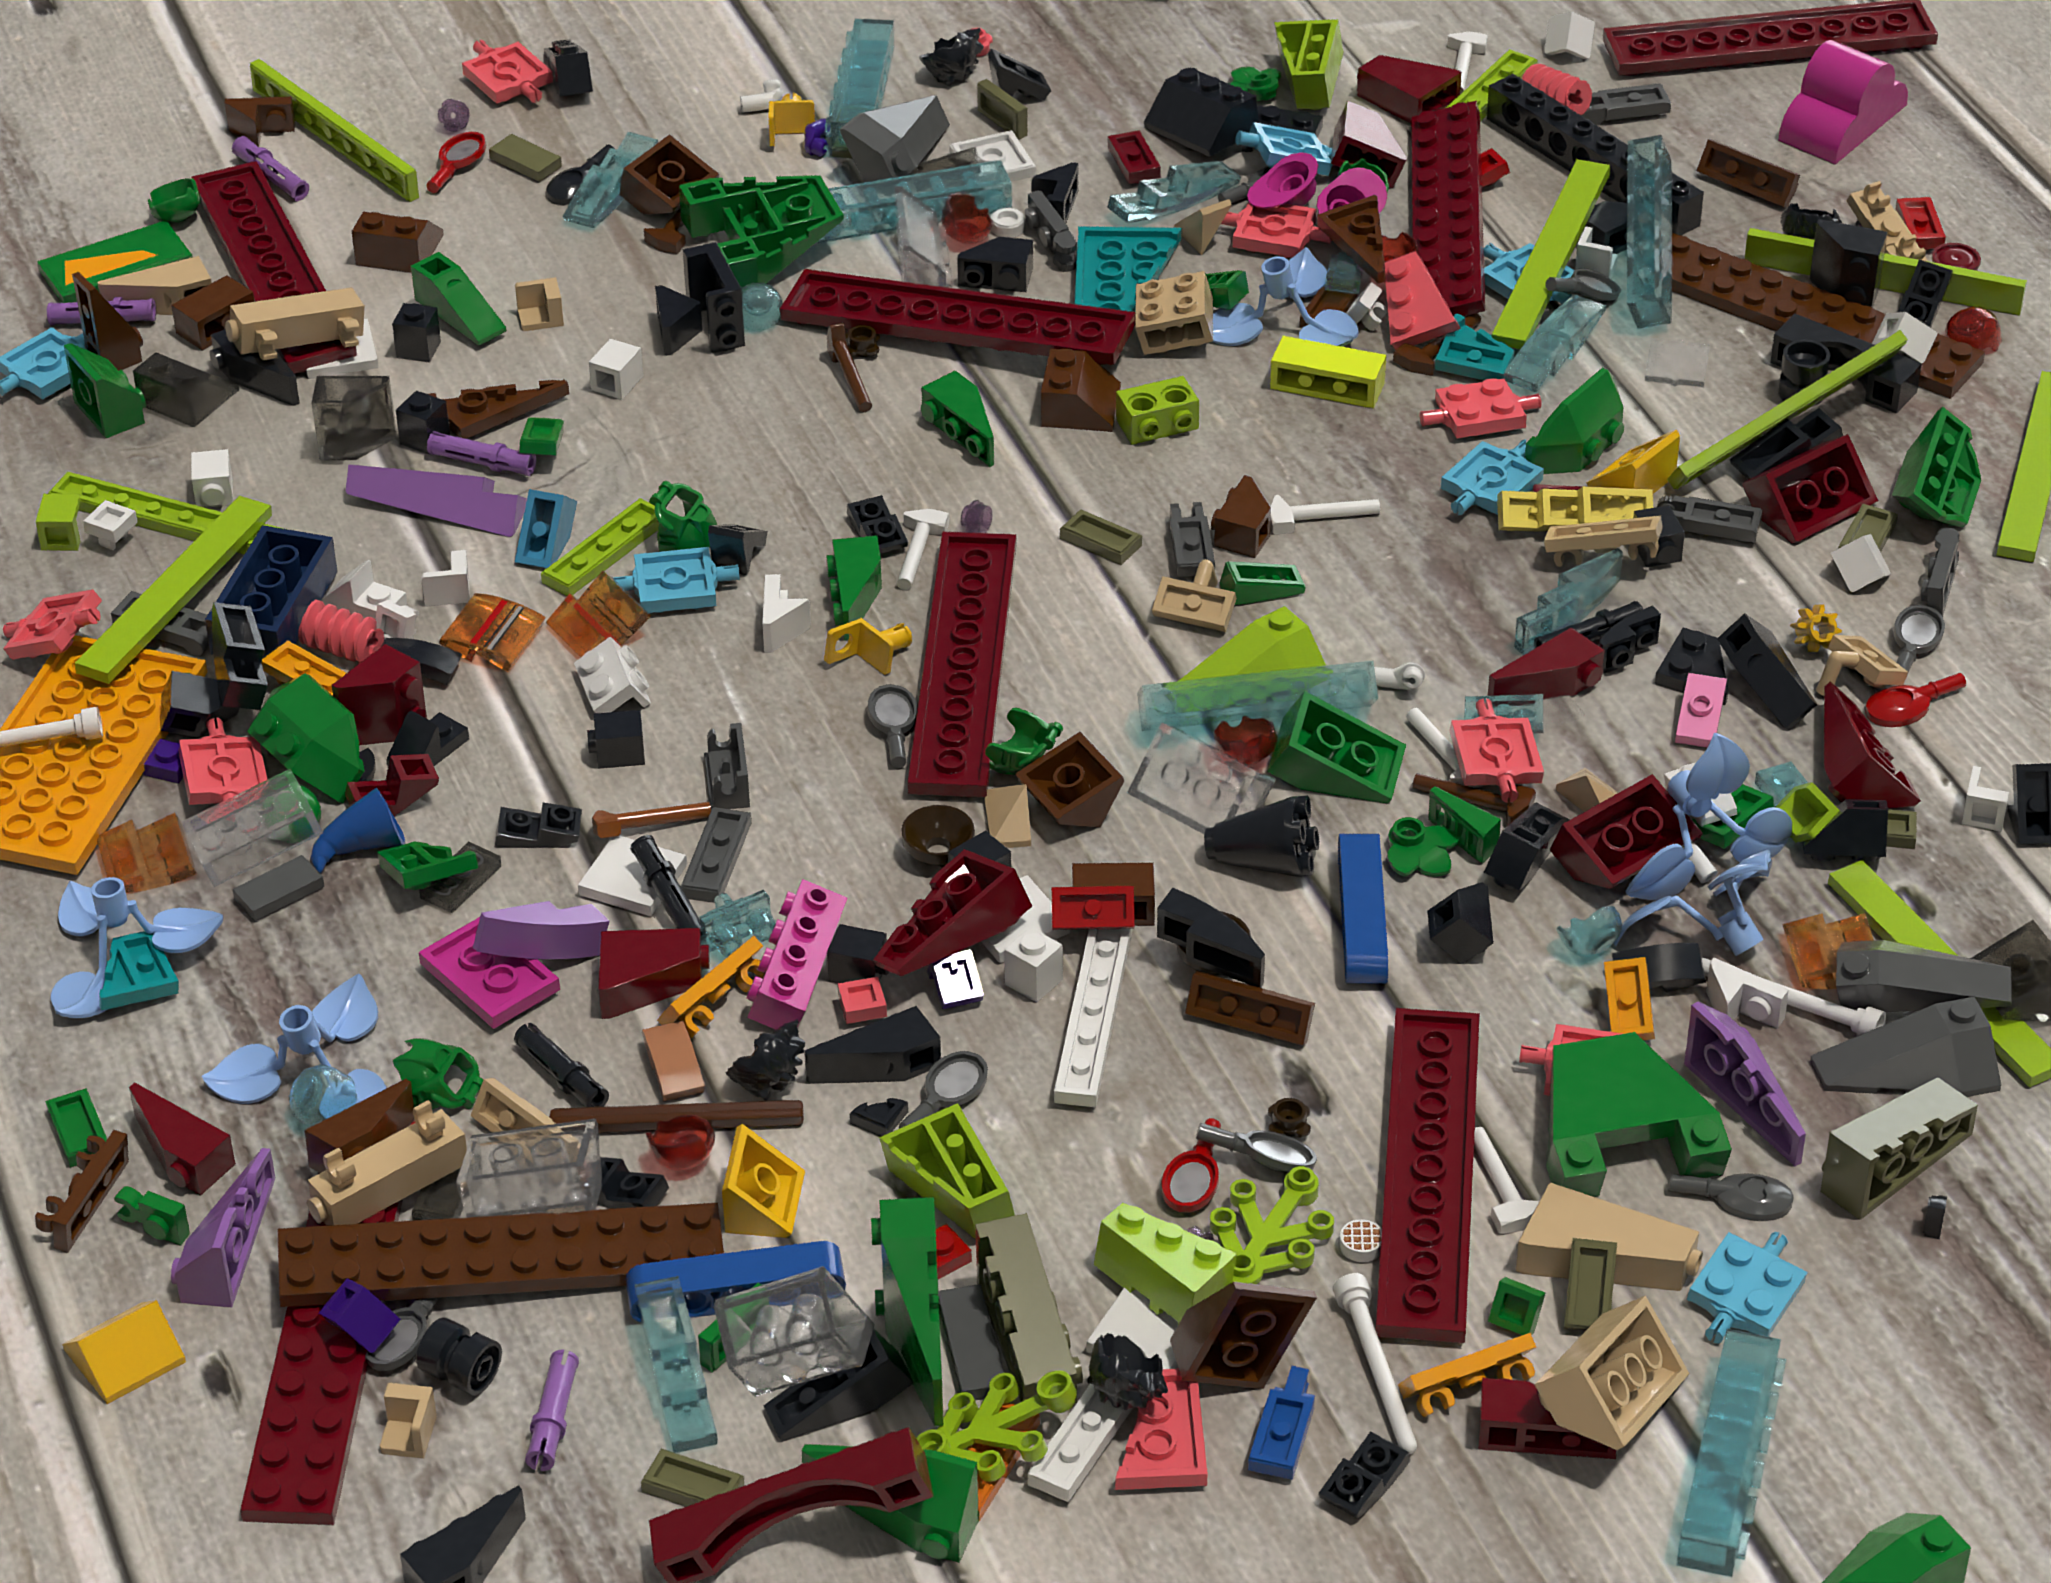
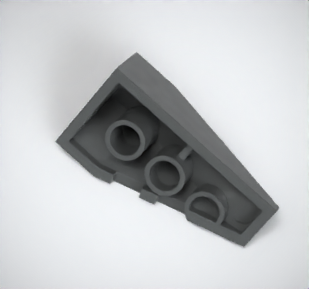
M937 95L859 113L839 130L866 188L871 189L896 185L913 171L950 123Z
M1887 940L1842 942L1837 950L1836 988L1841 1006L1856 1011L1858 1008L1866 1009L1868 1006L1886 1013L1919 1011L1937 1003L1975 997L1980 1008L2012 1007L2011 967Z
M1975 997L1931 1005L1813 1054L1810 1058V1062L1825 1091L1877 1094L1881 1088L1905 1089V1093H1908L1937 1077L1966 1097L2001 1090V1080L1991 1025Z

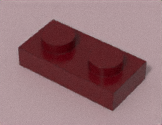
M1140 130L1108 136V149L1128 184L1144 183L1148 180L1161 178V166Z

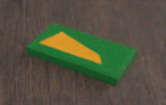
M164 220L37 261L40 274L61 303L77 302L72 274L78 271L99 292L98 281L192 258L193 256L169 223Z

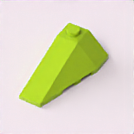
M1283 606L1254 620L1162 693L1161 700L1186 721L1228 712L1231 705L1251 701L1253 706L1266 704L1267 697L1286 694L1287 699L1299 697L1304 691L1310 692L1330 682L1331 675L1309 626L1287 607Z

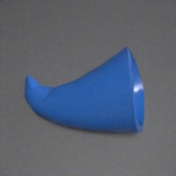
M377 787L335 818L314 843L311 862L320 874L324 871L326 863L336 855L406 844L402 829Z

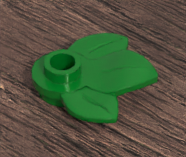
M1240 67L1231 72L1233 81L1229 84L1256 95L1257 101H1263L1277 95L1278 80L1282 75L1279 70L1274 68L1260 71L1255 67Z
M1404 817L1398 819L1389 830L1388 842L1391 848L1388 851L1387 859L1392 869L1402 876H1408L1417 869L1422 874L1432 877L1447 875L1451 871V859L1446 850L1456 846L1460 842V837L1446 827L1439 825L1425 827L1416 818Z

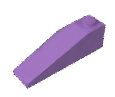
M1700 1002L1692 1004L1684 1065L1794 1167L1801 1164L1806 1133L1755 1039L1751 1037L1744 1027H1740L1727 1014Z
M262 1148L186 1240L181 1257L174 1259L171 1268L172 1284H177L181 1303L233 1307L276 1179L271 1149Z

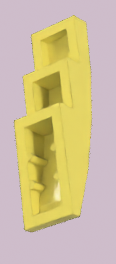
M1583 486L1578 490L1501 491L1497 494L1498 530L1548 531L1549 527L1632 519L1634 511L1653 508V490Z

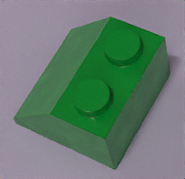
M68 343L63 345L74 403L106 439L145 424L143 408L146 407L145 398L139 388H134L129 383L123 370L118 371L108 359L74 344Z

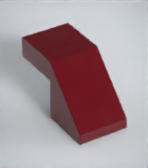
M429 754L392 755L389 760L386 780L347 782L345 796L351 806L377 787L395 817L436 787L439 777Z

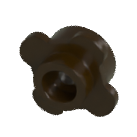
M858 325L852 327L845 335L851 356L866 357L876 355L880 351L877 342L880 341V335L870 326Z
M1295 1098L1278 1100L1268 1108V1116L1272 1118L1268 1131L1288 1137H1306L1311 1132V1126L1307 1123V1117L1310 1115L1309 1107Z

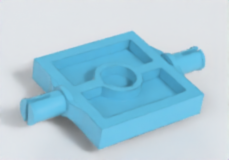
M1255 122L1252 124L1250 133L1240 130L1237 132L1236 144L1254 147V149L1259 151L1266 165L1270 168L1282 158L1302 152L1309 153L1316 158L1318 163L1317 174L1328 176L1332 167V148L1323 145L1315 133Z
M1492 243L1487 244L1484 248V257L1489 258L1494 263L1484 268L1485 285L1509 299L1534 245L1529 243L1518 250L1504 252ZM1566 265L1560 278H1570L1575 270ZM1554 291L1549 301H1557L1567 309H1571V307L1574 308L1577 304L1578 297L1566 292Z
M51 327L0 356V372L7 376L0 380L1 396L17 387H23L39 398L44 399L69 385L70 378L63 345L71 343L85 349L83 333L77 337L63 335Z
M1522 440L1511 450L1497 448L1482 441L1441 477V489L1459 497L1451 503L1452 511L1455 514L1458 512L1460 516L1472 505H1477L1498 515V493L1501 491L1530 492L1534 484H1539L1543 480L1544 468L1525 459L1526 440Z
M709 547L634 554L635 568L633 575L610 577L612 593L635 591L640 600L641 614L717 606L715 592L717 582L740 580L738 564L716 567L715 563L710 559Z
M1730 1232L1727 1233L1690 1287L1687 1296L1688 1301L1706 1309L1715 1318L1710 1327L1705 1331L1708 1340L1711 1341L1716 1334L1713 1343H1721L1730 1327L1746 1330L1764 1340L1768 1339L1805 1283L1808 1273L1778 1257L1788 1244V1240L1783 1234L1778 1240L1779 1232H1773L1764 1247L1760 1248Z

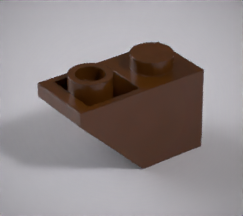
M1244 475L1236 488L1232 487L1223 507L1216 509L1213 514L1211 530L1215 531V547L1256 558L1270 537L1271 507L1252 477Z

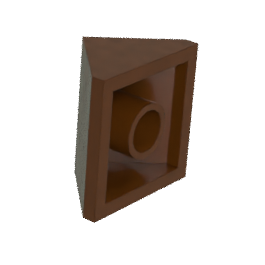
M1081 732L1070 737L1015 774L1021 784L1027 785V790L1060 825L1101 827L1124 783L1123 776Z

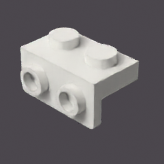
M611 637L586 652L580 659L574 662L592 709L595 713L612 712L632 697L645 708L651 704L646 692L649 684L642 673L636 669V665L639 664L638 658L627 645L621 647Z

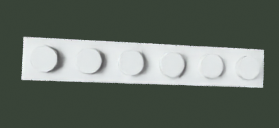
M1089 929L1054 1089V1103L1095 1108L1097 1106L1132 929Z

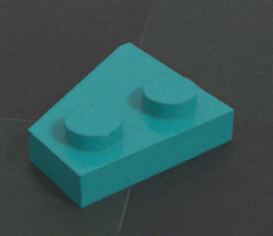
M1455 314L1454 318L1461 329L1446 334L1435 359V370L1481 380L1492 378L1506 380L1514 361V350L1503 342L1494 340L1492 335L1482 328L1476 332L1465 324V317Z
M143 931L112 939L110 960L107 961L105 968L104 985L99 993V1007L101 1011L179 993V981L164 951L154 947L152 942L153 934Z

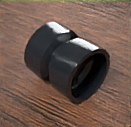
M1803 339L1795 340L1785 346L1778 391L1781 400L1789 399L1828 374L1830 352L1822 343Z
M443 1317L433 1322L426 1330L417 1350L416 1363L421 1371L441 1381L448 1380L452 1386L474 1396L486 1390L493 1381L501 1363L502 1348L497 1341L478 1332L471 1336L470 1330L467 1327Z

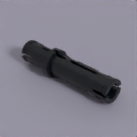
M1633 601L1628 605L1611 611L1608 609L1597 611L1595 617L1566 626L1546 635L1535 637L1534 647H1539L1569 628H1573L1590 641L1598 640L1618 622L1642 610L1643 607L1638 601Z
M644 835L637 838L631 844L630 850L644 871V881L649 887L654 888L676 928H700L702 940L706 936L707 929L702 924L688 897L674 876L676 869L673 864L665 860L652 835Z
M528 1023V1027L524 1024L516 1031L514 1036L516 1045L527 1052L532 1059L558 1081L557 1085L564 1093L572 1094L585 1107L605 1106L609 1099L608 1090L589 1075V1070L583 1063L572 1060L550 1038L544 1035L534 1023Z

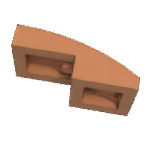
M678 1021L642 1029L651 1068L655 1070L663 1102L703 1093L705 1088L704 1081L684 1022Z

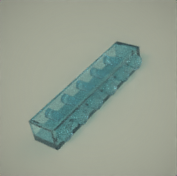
M855 18L852 31H847L846 48L842 50V65L838 67V82L834 84V100L831 99L830 117L826 118L825 126L826 137L831 138L832 151L849 152L839 130L859 113L882 108L895 49L894 20Z
M1662 135L1628 141L1627 305L1637 329L1672 323V160Z
M997 160L829 188L844 214V220L815 244L993 214L1002 208H1012V182L1002 161Z
M1364 661L1142 685L1137 692L1142 731L1285 716L1304 691L1340 710L1371 707L1378 700L1374 662Z
M1728 1328L1726 1330L1680 1535L1677 1566L1732 1577L1736 1559L1745 1560L1750 1532L1742 1531L1744 1523L1753 1525L1758 1497L1751 1496L1750 1491L1751 1487L1756 1489L1761 1487L1765 1462L1757 1460L1758 1453L1768 1454L1772 1427L1765 1426L1766 1418L1775 1420L1780 1393L1773 1392L1772 1387L1773 1384L1782 1386L1787 1359L1778 1358L1781 1339Z

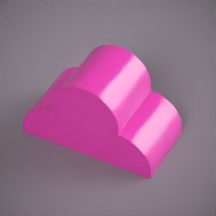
M1828 40L1816 50L1808 63L1802 80L1801 92L1794 98L1784 115L1778 141L1836 165L1907 105V86L1895 80L1893 65L1833 40Z

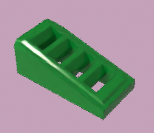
M1237 270L1206 274L1213 297V307L1231 310L1249 293L1245 271Z
M1228 561L1225 563L1219 583L1220 589L1235 592V605L1304 594L1306 589L1296 565Z
M1436 786L1430 790L1428 820L1435 826L1446 827L1460 837L1458 845L1474 859L1484 863L1491 857L1500 837L1501 819Z

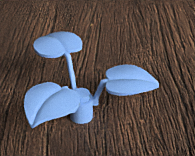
M1307 247L1289 261L1285 257L1275 256L1263 262L1261 269L1265 283L1259 286L1260 298L1256 311L1249 304L1238 303L1231 310L1220 308L1213 313V343L1224 346L1245 344L1262 332L1263 325L1258 318L1263 316L1267 294H1270L1274 299L1290 297L1294 300L1304 321L1308 324L1300 330L1299 339L1343 347L1351 343L1359 335L1355 321L1342 311L1327 309L1320 312L1315 319L1309 316L1300 297L1315 295L1327 283L1329 277L1325 267L1312 255Z
M1714 733L1708 748L1695 763L1691 771H1681L1669 781L1667 790L1677 803L1673 807V811L1678 817L1684 849L1679 844H1672L1658 851L1631 881L1625 890L1628 896L1646 900H1659L1667 896L1673 897L1690 882L1695 872V865L1688 859L1693 854V848L1685 814L1701 817L1711 810L1729 828L1740 835L1730 848L1731 854L1738 862L1765 850H1769L1771 853L1770 857L1772 858L1786 845L1788 838L1792 834V820L1784 810L1775 807L1761 810L1749 819L1745 828H1742L1711 800L1716 799L1719 793L1728 794L1734 792L1748 776L1750 769L1749 760L1735 742L1721 734Z
M1765 850L1742 860L1736 866L1720 874L1707 886L1709 890H1712L1721 884L1713 892L1714 896L1716 897L1727 890L1734 907L1733 910L1718 918L1721 924L1719 928L1680 897L1667 896L1640 908L1630 915L1616 931L1613 937L1614 945L1617 946L1624 932L1633 923L1655 911L1677 906L1709 930L1716 941L1724 937L1735 956L1750 949L1764 939L1747 911L1745 912L1738 889L1745 879L1769 876L1773 862L1770 857L1771 853L1769 850Z
M114 877L104 878L94 883L91 888L69 881L59 905L58 919L60 927L64 932L74 936H87L99 929V969L96 975L86 971L66 975L55 984L51 992V1002L56 1014L68 1018H86L106 1011H101L99 1007L100 989H103L107 964V927L113 928L123 925L130 913H132L146 933L153 934L152 942L154 947L168 953L188 952L201 946L220 927L224 918L223 914L194 908H172L155 915L153 924H150L138 910L136 901H128L122 880Z
M358 973L339 985L312 1012L303 1005L287 1008L279 1018V1024L284 1035L277 1038L279 1043L278 1058L273 1049L262 1044L243 1046L226 1056L213 1070L202 1075L205 1084L215 1094L227 1101L239 1104H251L262 1101L271 1096L280 1087L281 1080L277 1070L285 1066L287 1047H289L292 1051L303 1055L314 1052L334 1087L325 1091L319 1100V1112L323 1120L386 1089L383 1080L376 1073L366 1069H355L341 1081L319 1045L321 1037L327 1042H332L336 1037L346 1042L357 1040L369 1033L377 1023V1004L368 990L363 977Z

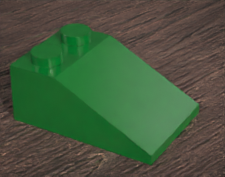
M1304 691L1282 719L1267 772L1301 790L1388 804L1393 797L1406 744Z

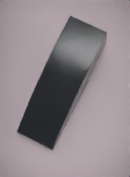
M1818 408L1796 424H1793L1787 418L1730 458V463L1749 480L1824 442L1843 436L1842 428Z
M214 602L212 606L213 656L222 706L261 710L268 687L261 664L265 648L252 608L249 606Z
M1172 887L1157 907V937L1185 947L1187 962L1261 988L1264 985L1265 953L1253 938L1218 909Z

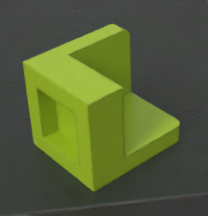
M43 494L35 521L41 550L78 551L81 542L76 520L81 503L79 494Z
M1812 782L1795 786L1775 807L1784 810L1792 820V834L1790 837L1795 843L1815 838L1840 811Z

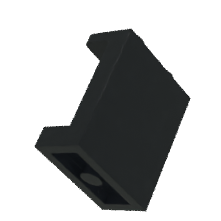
M713 242L683 249L686 296L701 302V312L707 311L709 348L711 352L716 353L745 346L742 289L718 244Z

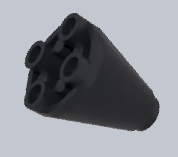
M1292 796L1215 823L1214 827H1207L1204 833V846L1207 858L1209 860L1217 859L1219 863L1296 877L1313 875L1314 859L1312 851L1319 850L1320 840L1318 828L1316 826L1310 827L1311 802L1309 796Z

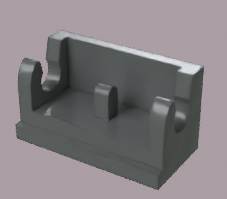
M741 723L730 724V739L725 742L716 740V732L713 728L707 734L708 752L704 753L711 810L712 807L724 809L750 807L748 771Z

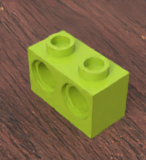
M1184 376L1116 391V421L1131 445L1199 429V399Z

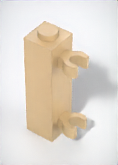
M352 287L230 305V320L226 321L225 330L228 340L234 342L241 354L259 352L262 360L277 358V353L274 349L340 339L344 347L357 346L359 341L356 337L363 336L365 306Z
M428 1100L413 1108V1116L416 1123L356 1155L343 1160L340 1148L323 1156L326 1170L308 1179L311 1199L307 1200V1206L316 1222H324L327 1226L357 1224L469 1164L465 1133L442 1109L433 1113L432 1105Z

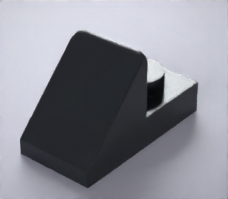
M992 48L989 50L988 59L992 83L1012 97L1018 90L1022 95L1029 98L1035 96L1043 101L1047 98L1051 89L1043 73Z
M1074 162L1035 175L1031 179V193L1038 190L1041 191L1065 223H1067L1079 191V163Z
M736 524L709 525L708 537L712 561L716 567L738 564L739 574L748 575L753 547L766 545L768 531Z
M409 711L387 756V765H389L390 756L429 754L433 766H436L469 740L468 728L441 712L428 720L414 711Z
M2051 763L2012 765L2014 805H2008L2007 811L2017 845L2051 844Z

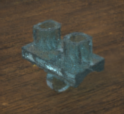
M764 889L732 901L730 896L724 892L716 895L714 900L716 909L706 912V914L699 917L703 932L701 945L709 944L710 952L717 949L725 957H728L742 946V938L751 934L761 942L768 940L775 925V920L771 914L770 896Z

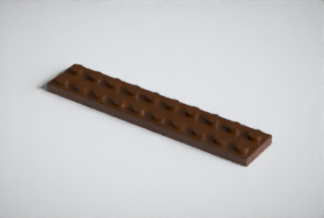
M1675 233L1670 235L1638 268L1639 279L1774 331H1778L1794 314H1798L1872 344L1886 315L1870 306L1846 301L1841 295L1832 294L1809 283L1798 281L1782 275L1778 271L1769 270L1746 259L1735 257L1715 247L1706 246ZM1938 333L1924 363L1921 365L1918 386L1951 399L1984 363L1985 351Z
M718 1203L280 1228L278 1229L280 1307L325 1305L347 1278L365 1287L380 1301L626 1286V1274L630 1269L640 1264L723 1254L724 1248Z

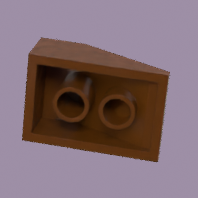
M1232 1282L1187 1309L1170 1339L1182 1381L1263 1389L1316 1301L1315 1291Z

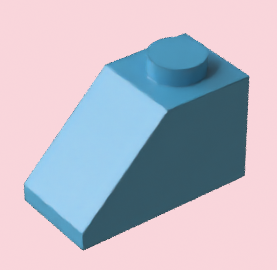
M529 489L516 552V563L548 568L558 560L571 536L577 500L564 495Z

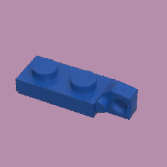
M1291 1366L1285 1389L1279 1387L1270 1389L1248 1460L1249 1471L1293 1480L1314 1412L1315 1395L1307 1394L1309 1369Z

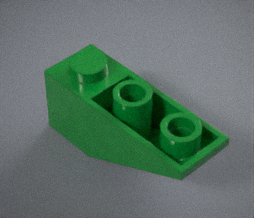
M437 252L411 265L415 300L423 306L437 307L439 318L478 346L507 331L504 323L465 272L449 258Z
M956 370L921 387L922 416L946 433L950 439L955 440L967 449L972 456L977 457L989 467L993 466L994 436L978 387Z
M877 536L832 539L833 555H826L828 578L835 577V579L829 580L831 602H839L833 603L835 626L844 625L860 618L863 619L882 589L881 557ZM849 634L843 635L844 641L849 640Z

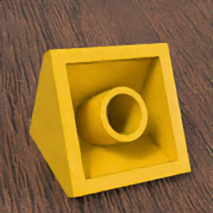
M1676 429L1631 448L1586 482L1588 487L1653 490L1654 494L1668 483L1667 479L1677 469L1680 434Z
M744 1124L736 1128L722 1188L725 1233L787 1238L792 1235L805 1170Z
M157 1300L139 1303L62 1344L64 1351L106 1404L186 1363L185 1356Z

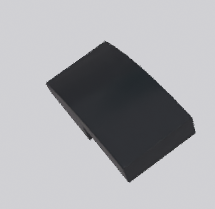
M1919 259L1898 312H1907L1931 328L1949 286L1953 270Z
M882 495L847 504V515L859 537L877 536L880 553L908 547V540L896 514H890Z
M1654 606L1642 609L1621 620L1601 638L1599 647L1605 650L1602 667L1603 674L1633 664L1634 651L1658 643L1661 614Z
M386 638L381 645L387 644L419 661L421 673L424 676L445 685L448 684L463 655L435 643L409 638Z
M545 802L542 803L540 813L501 807L495 845L516 848H545L578 842L582 809Z
M1698 943L1658 944L1612 953L1613 961L1646 957L1650 989L1663 986L1666 993L1707 982Z
M588 1156L567 1184L571 1192L610 1209L656 1206L670 1188L664 1175L629 1172L623 1159Z
M1370 1431L1350 1460L1345 1458L1341 1460L1319 1491V1497L1358 1519L1385 1494L1410 1462L1409 1452Z

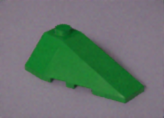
M804 1444L801 1450L802 1464L853 1446ZM924 1450L932 1487V1498L890 1513L872 1507L844 1505L915 1551L925 1553L932 1558H943L960 1563L979 1522L977 1462L935 1450Z
M1905 1513L1870 1531L1822 1583H1964L1971 1546L1942 1515Z

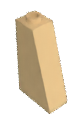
M1549 1182L1518 1242L1516 1272L1569 1279L1573 1238L1617 1242L1614 1284L1681 1291L1688 1275L1694 1277L1697 1275L1703 1251L1697 1250L1699 1231Z

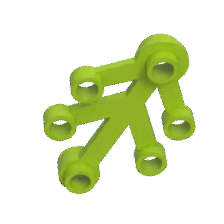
M1298 1166L1285 1176L1284 1193L1264 1221L1255 1203V1184L1248 1179H1238L1231 1184L1230 1202L1235 1207H1238L1251 1238L1244 1250L1235 1234V1212L1226 1207H1219L1211 1212V1232L1218 1236L1222 1247L1237 1253L1232 1282L1258 1284L1265 1273L1293 1267L1298 1269L1308 1268L1314 1262L1315 1251L1314 1245L1309 1239L1325 1240L1333 1235L1334 1217L1325 1210L1312 1212L1308 1217V1222L1283 1227L1297 1206H1308L1318 1198L1319 1180L1310 1168ZM1244 1192V1193H1247V1194H1246V1195H1240V1194H1238V1193ZM1219 1221H1227L1228 1223H1219ZM1316 1224H1325L1326 1226H1317ZM1289 1244L1288 1252L1263 1256L1268 1248ZM1298 1252H1303V1253H1306V1254H1305V1255H1298V1254H1296V1253H1298Z
M1052 1371L1045 1374L1038 1381L1036 1387L1037 1395L999 1412L1003 1404L1014 1401L1020 1393L1015 1377L1011 1373H1000L990 1381V1390L980 1408H978L971 1393L960 1392L949 1400V1409L943 1418V1426L924 1431L916 1439L924 1450H935L977 1462V1471L980 1478L986 1482L996 1481L1006 1471V1466L1000 1453L995 1450L979 1453L965 1450L964 1448L978 1443L1018 1450L1022 1458L1027 1462H1035L1042 1459L1046 1455L1048 1447L1043 1435L1039 1431L1019 1432L1008 1430L1007 1428L1047 1409L1055 1413L1068 1411L1075 1403L1077 1391L1067 1372ZM971 1421L969 1427L957 1432L961 1423Z

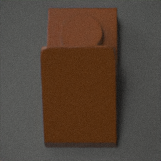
M292 97L225 99L229 131L239 137L246 136L258 147L260 146L261 133L295 132L296 123Z

